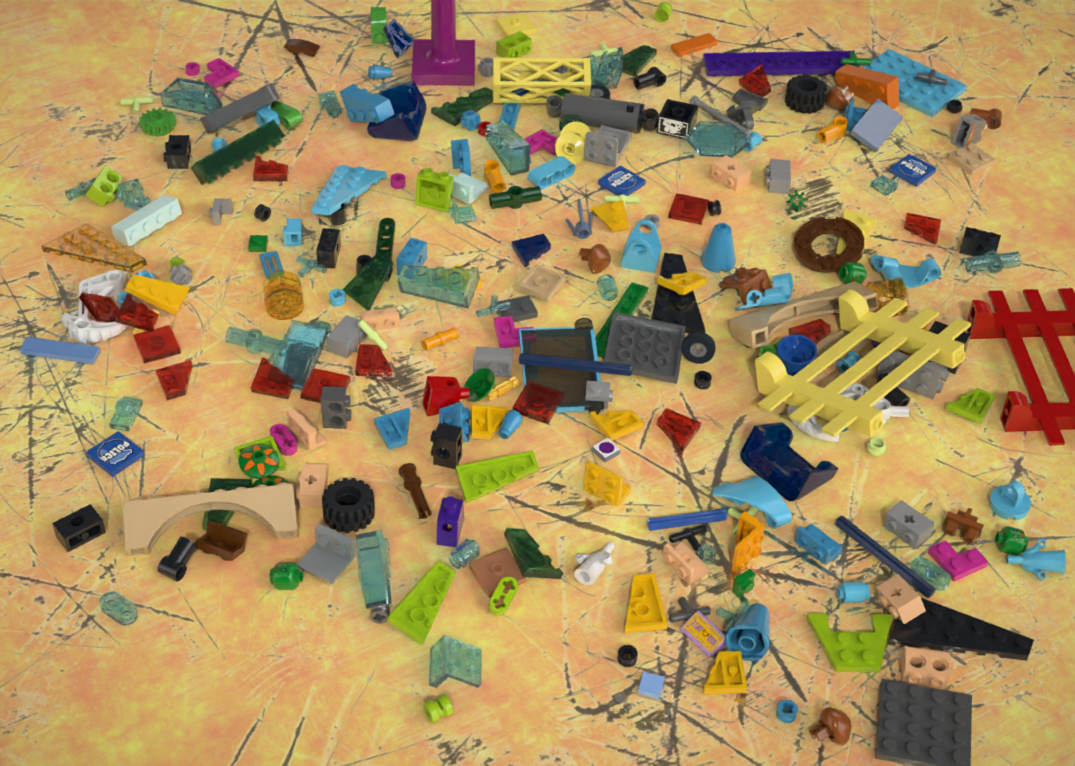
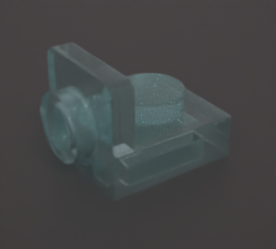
M881 175L871 181V187L887 196L897 190L899 177L896 175L889 179Z
M452 201L449 213L450 217L454 218L455 224L476 221L472 205L458 207L456 201Z

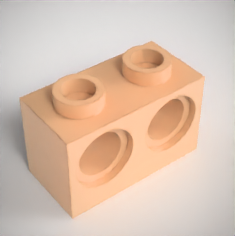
M905 647L902 657V682L947 688L951 676L950 653Z

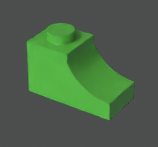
M370 7L372 44L387 43L386 7Z

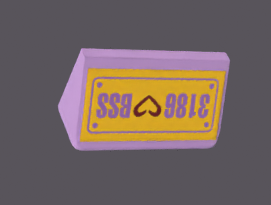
M696 611L680 628L709 658L726 648V636L700 611Z

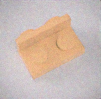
M396 307L360 312V320H364L372 330L400 327L399 312H397Z
M294 408L286 411L288 428L309 451L326 443L325 438L302 414H298Z
M683 541L673 547L669 543L664 545L663 560L689 585L709 573V567Z

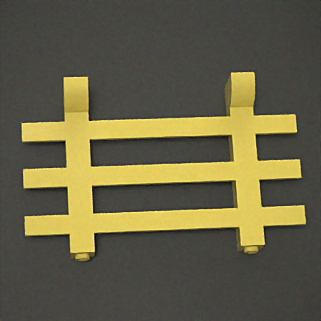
M849 289L839 297L841 329L850 333L794 376L788 375L782 361L768 351L755 360L758 392L767 395L758 405L769 411H772L782 402L795 406L798 409L789 415V419L801 424L813 415L827 419L830 422L821 428V432L832 437L838 435L846 427L872 437L883 427L882 411L872 406L928 360L950 368H955L965 358L964 343L954 339L971 326V322L956 319L939 334H935L922 328L936 318L939 312L925 308L909 322L903 323L891 319V317L907 306V301L894 298L874 313L869 311L867 302L858 292ZM864 338L881 343L825 388L809 383L810 380ZM899 349L913 354L856 401L840 395V393L894 350Z

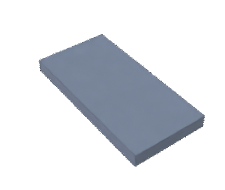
M877 99L849 134L876 153L903 119V116L880 99Z

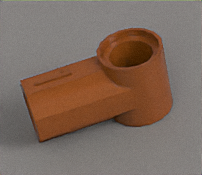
M971 109L970 115L974 114L986 120L987 127L990 129H997L1001 126L1002 112L999 109Z

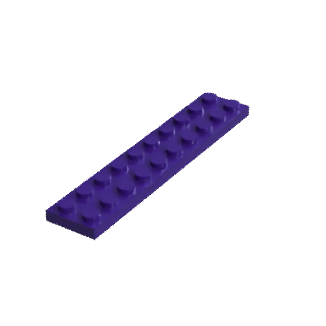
M855 51L703 53V62L707 76L712 77L733 75L835 74L836 70L845 65L841 64V59L850 58L849 53H855Z

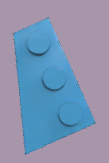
M352 84L340 91L347 116L351 122H382L394 115L390 100L377 93L371 94L365 88L359 89L356 84Z

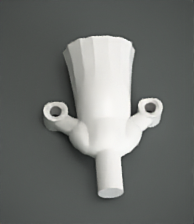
M608 542L602 551L591 553L590 555L581 553L575 556L577 563L582 564L574 572V577L577 581L585 585H592L596 582L599 575L603 572L605 565L613 563L610 554L615 548L613 543Z

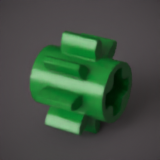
M795 190L794 195L788 194L791 198L786 203H791V210L796 207L797 211L800 212V207L806 208L804 203L808 199L803 197L804 192L799 195L798 191ZM797 196L801 199V202L798 203L799 205L793 203Z

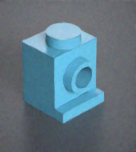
M269 104L255 110L256 124L270 132L279 127V116L270 109Z
M301 218L287 219V226H284L283 230L284 246L302 245Z

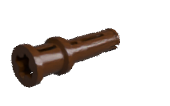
M412 463L402 465L398 473L403 477L404 488L410 492L418 516L421 519H426L428 516H431L432 512L421 489L422 481L416 474V466Z

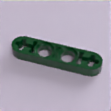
M383 218L379 222L375 262L387 266L392 264L395 238V221L392 218Z

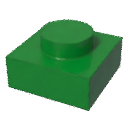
M250 235L249 252H267L268 235Z
M748 569L735 577L732 592L737 597L743 593L750 592L754 587L756 574L751 569Z

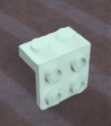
M460 173L457 177L453 176L454 186L451 196L470 204L488 189V184L465 173Z

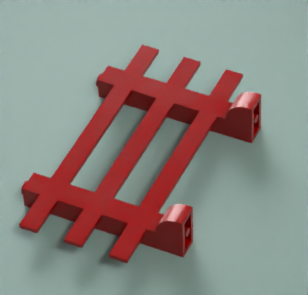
M1059 288L1058 293L1066 310L1047 311L1038 289L1023 290V294L1031 312H1011L1003 290L988 291V296L995 313H992L987 302L972 300L967 322H971V326L966 331L971 334L970 339L1006 338L1032 404H1029L1026 396L1021 392L1008 391L1000 416L1004 431H1043L1049 446L1065 445L1060 430L1075 429V374L1058 336H1075V292L1073 288ZM1042 337L1069 402H1048L1022 338Z

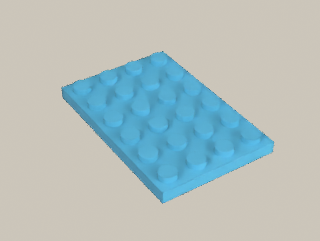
M890 49L875 58L870 65L863 67L897 76L899 101L931 117L945 108L950 100L956 99L964 93L967 85L937 71L936 77L948 80L946 86L916 79L918 72L929 75L930 70L933 68L924 66L920 62H916Z

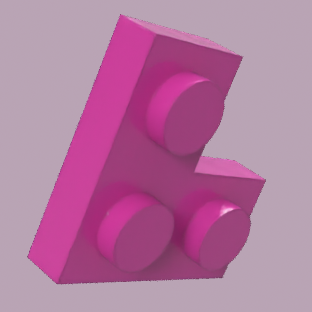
M217 58L207 63V69L212 73L204 76V82L213 88L219 87L238 77L239 70L222 59Z
M541 129L520 141L519 148L530 155L541 148L555 155V143L558 138Z
M512 316L494 318L499 348L520 346L519 329H534V327L515 328ZM531 331L532 337L522 338V342L536 345L535 331Z
M946 540L930 547L928 550V554L953 582L986 568L988 565L987 559L976 548L958 554Z

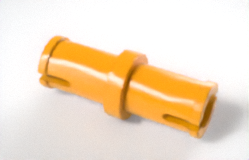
M455 327L444 332H436L434 336L421 340L422 348L428 351L436 346H444L446 342L457 339L459 333Z

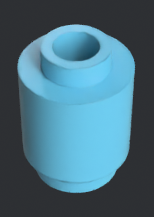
M862 581L841 582L840 587H837V598L843 604L863 603L870 598L868 583H863Z

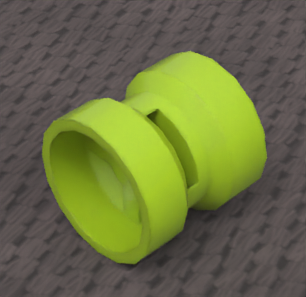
M661 2L655 12L657 21L666 22L669 19L673 9L670 3Z
M446 694L439 695L436 700L423 702L425 715L431 724L439 721L443 716L449 717L453 715V707Z

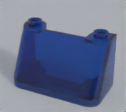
M414 80L380 90L379 95L390 100L394 115L377 124L369 122L367 127L368 134L373 138L409 142L417 140L427 105Z
M783 422L755 425L741 450V460L755 474L768 482L787 501H797L835 476L838 468L830 461H822L815 468L789 446L793 439V433Z

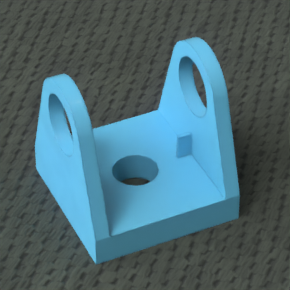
M643 219L636 223L627 239L621 260V268L656 272L662 245L656 226L652 221ZM643 224L649 225L652 228V232L643 233L640 231L639 226Z

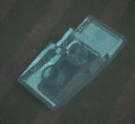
M291 320L288 332L284 334L280 348H277L267 384L304 391L317 364L328 328L326 326Z

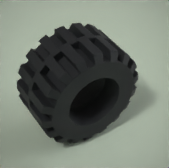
M798 75L797 77H792L787 83L785 95L787 107L795 110V112L804 114L820 111L825 103L826 84L813 76Z
M343 478L342 481L336 480L334 484H329L328 489L323 491V517L325 523L331 529H337V532L340 533L342 531H345V533L354 531L355 533L359 532V529H365L366 524L370 525L372 523V519L375 516L374 494L370 486L364 484V481H356V478H351V480Z

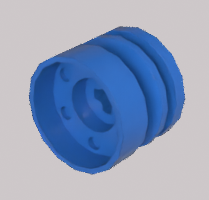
M789 335L782 338L778 343L776 356L784 364L787 374L794 376L816 359L817 347L806 336Z

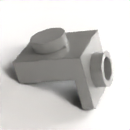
M214 198L213 208H210L209 215L210 218H213L214 225H221L223 214H233L232 199Z
M587 381L585 400L604 402V409H608V402L613 400V391L609 390L610 382Z

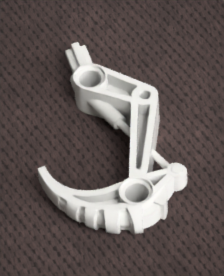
M124 261L117 270L105 272L79 283V309L71 315L67 313L61 316L63 326L69 329L70 338L79 341L80 344L98 343L99 341H105L117 336L132 324L134 317L133 313L130 312L124 318L115 322L103 323L92 320L95 301L120 294L124 291L125 276L131 269V265H127V262Z
M857 383L850 385L840 395L856 401L870 389ZM882 398L872 406L882 411L883 424L890 417H909V407L890 406V402L885 398ZM789 405L787 410L788 416L795 412L798 408ZM813 416L803 424L791 420L798 429L810 436L825 441H839V434L832 437L821 432L822 426L816 422Z

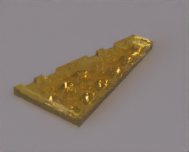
M88 223L81 224L77 228L65 232L62 236L42 245V250L46 253L53 251L59 256L63 254L69 255L71 259L89 263L96 261L101 266L109 264L113 265L115 269L131 273L147 265L144 257Z

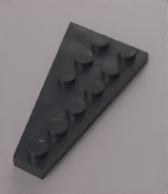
M664 253L660 276L671 279L672 274L687 272L682 255ZM658 284L652 320L686 326L685 333L688 334L693 332L705 333L706 330L694 292L691 291L685 295H680L676 291Z
M921 598L926 611L906 624L897 619L888 641L889 645L903 643L907 644V647L916 648V645L928 646L931 650L957 653L971 651L977 652V655L982 656L988 653L997 654L1000 658L1027 661L1034 639Z

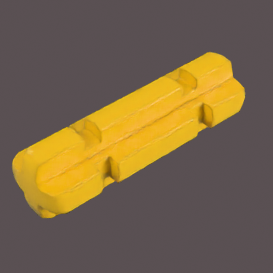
M515 376L510 377L494 386L486 398L492 401L509 392L511 388L518 387L519 380Z

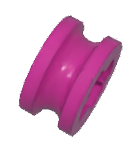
M189 62L186 64L187 75L196 76L200 73V65L198 63Z
M401 173L391 175L392 188L402 189L405 187V175Z

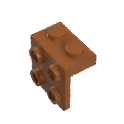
M738 268L734 274L724 277L723 281L719 283L720 288H738L745 305H747L746 297L750 291L758 290L765 294L766 289L772 288L766 269Z

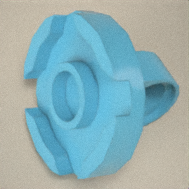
M1016 480L996 487L991 492L989 498L991 510L1003 519L1010 517L1020 520L1026 517L1031 508L1029 496L1026 494L1023 485Z

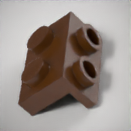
M210 521L207 524L206 534L196 540V549L202 550L206 554L217 555L223 560L233 561L244 553L247 533Z

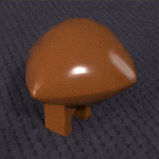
M847 86L842 91L832 87L826 94L825 102L831 108L843 111L846 110V106L849 105L848 100L854 93L852 92L850 95L844 96L848 89Z
M596 244L591 249H580L579 255L582 256L581 259L589 261V268L593 274H598L609 266L611 255L603 244Z
M829 707L821 711L819 724L810 729L809 732L813 739L817 738L820 742L828 737L833 743L843 746L850 738L852 725L850 718L845 712Z

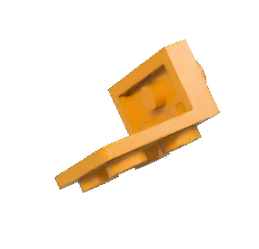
M747 512L742 513L739 517L735 542L737 546L735 547L731 570L735 574L740 569L744 570L751 559L757 558L762 551L761 544L765 536L763 534L765 524Z

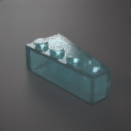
M505 121L486 125V140L510 176L529 172V164H531L530 144Z
M403 266L397 282L401 293L469 309L480 276L478 267H471V269H463V267L448 269L444 268V266H437V268Z

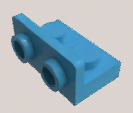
M851 99L850 105L846 106L845 118L848 120L847 130L849 131L854 128L869 110L853 107V99Z
M468 139L452 140L453 169H460V172L471 176Z
M457 402L439 409V423L462 428V439L468 442L469 433H471L469 425L471 414L468 408H465L461 402Z
M812 523L805 529L799 526L796 530L794 541L823 564L827 565L842 553L843 547Z

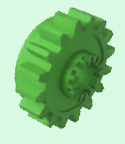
M152 108V111L146 110V113H142V117H139L140 129L150 136L167 135L176 126L175 114H173V111L168 112L167 108L164 110L161 108L158 110Z

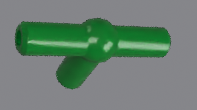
M854 52L849 53L850 58L841 59V64L858 66L870 65L872 63L871 59L858 58Z

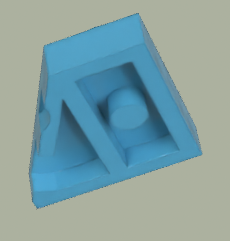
M409 408L374 418V425L388 450L407 445L410 421Z

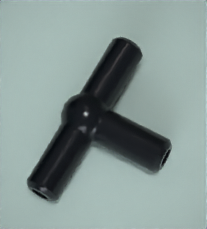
M703 524L693 528H685L681 532L670 535L669 541L675 543L687 539L694 551H699L702 546L695 536L705 533L707 527Z

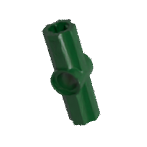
M512 186L508 191L489 195L491 209L507 206L512 209H518L524 203L542 200L539 186L523 189L519 186Z

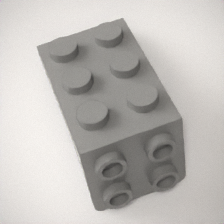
M601 125L597 133L588 131L585 136L584 160L616 167L632 138V132Z
M893 351L879 362L876 379H878L880 374L891 373L910 356ZM927 361L897 387L934 399L936 393H941L944 385L942 381L946 382L950 372L947 371V368L950 367Z

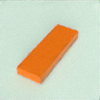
M710 33L671 44V50L680 57L715 46L718 40Z

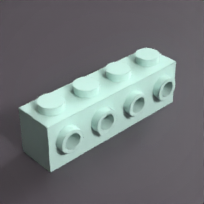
M162 195L111 226L115 241L126 246H133L140 239L148 237L153 231L161 229L166 223L174 221L176 217L182 214L178 199Z

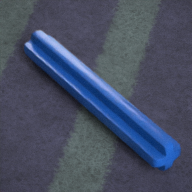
M723 508L649 518L647 526L652 531L726 521L727 511Z

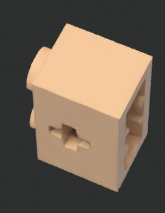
M727 155L713 163L711 177L735 192L749 184L751 170Z
M303 464L302 472H298L297 481L300 484V488L296 487V500H299L300 508L323 509L322 495L323 491L327 489L328 484L327 464Z
M899 574L877 586L880 594L878 600L884 608L888 607L894 619L898 618L903 624L926 611L920 596Z

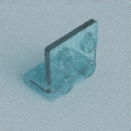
M443 635L430 648L429 686L437 688L448 677L477 688L481 686L482 650Z

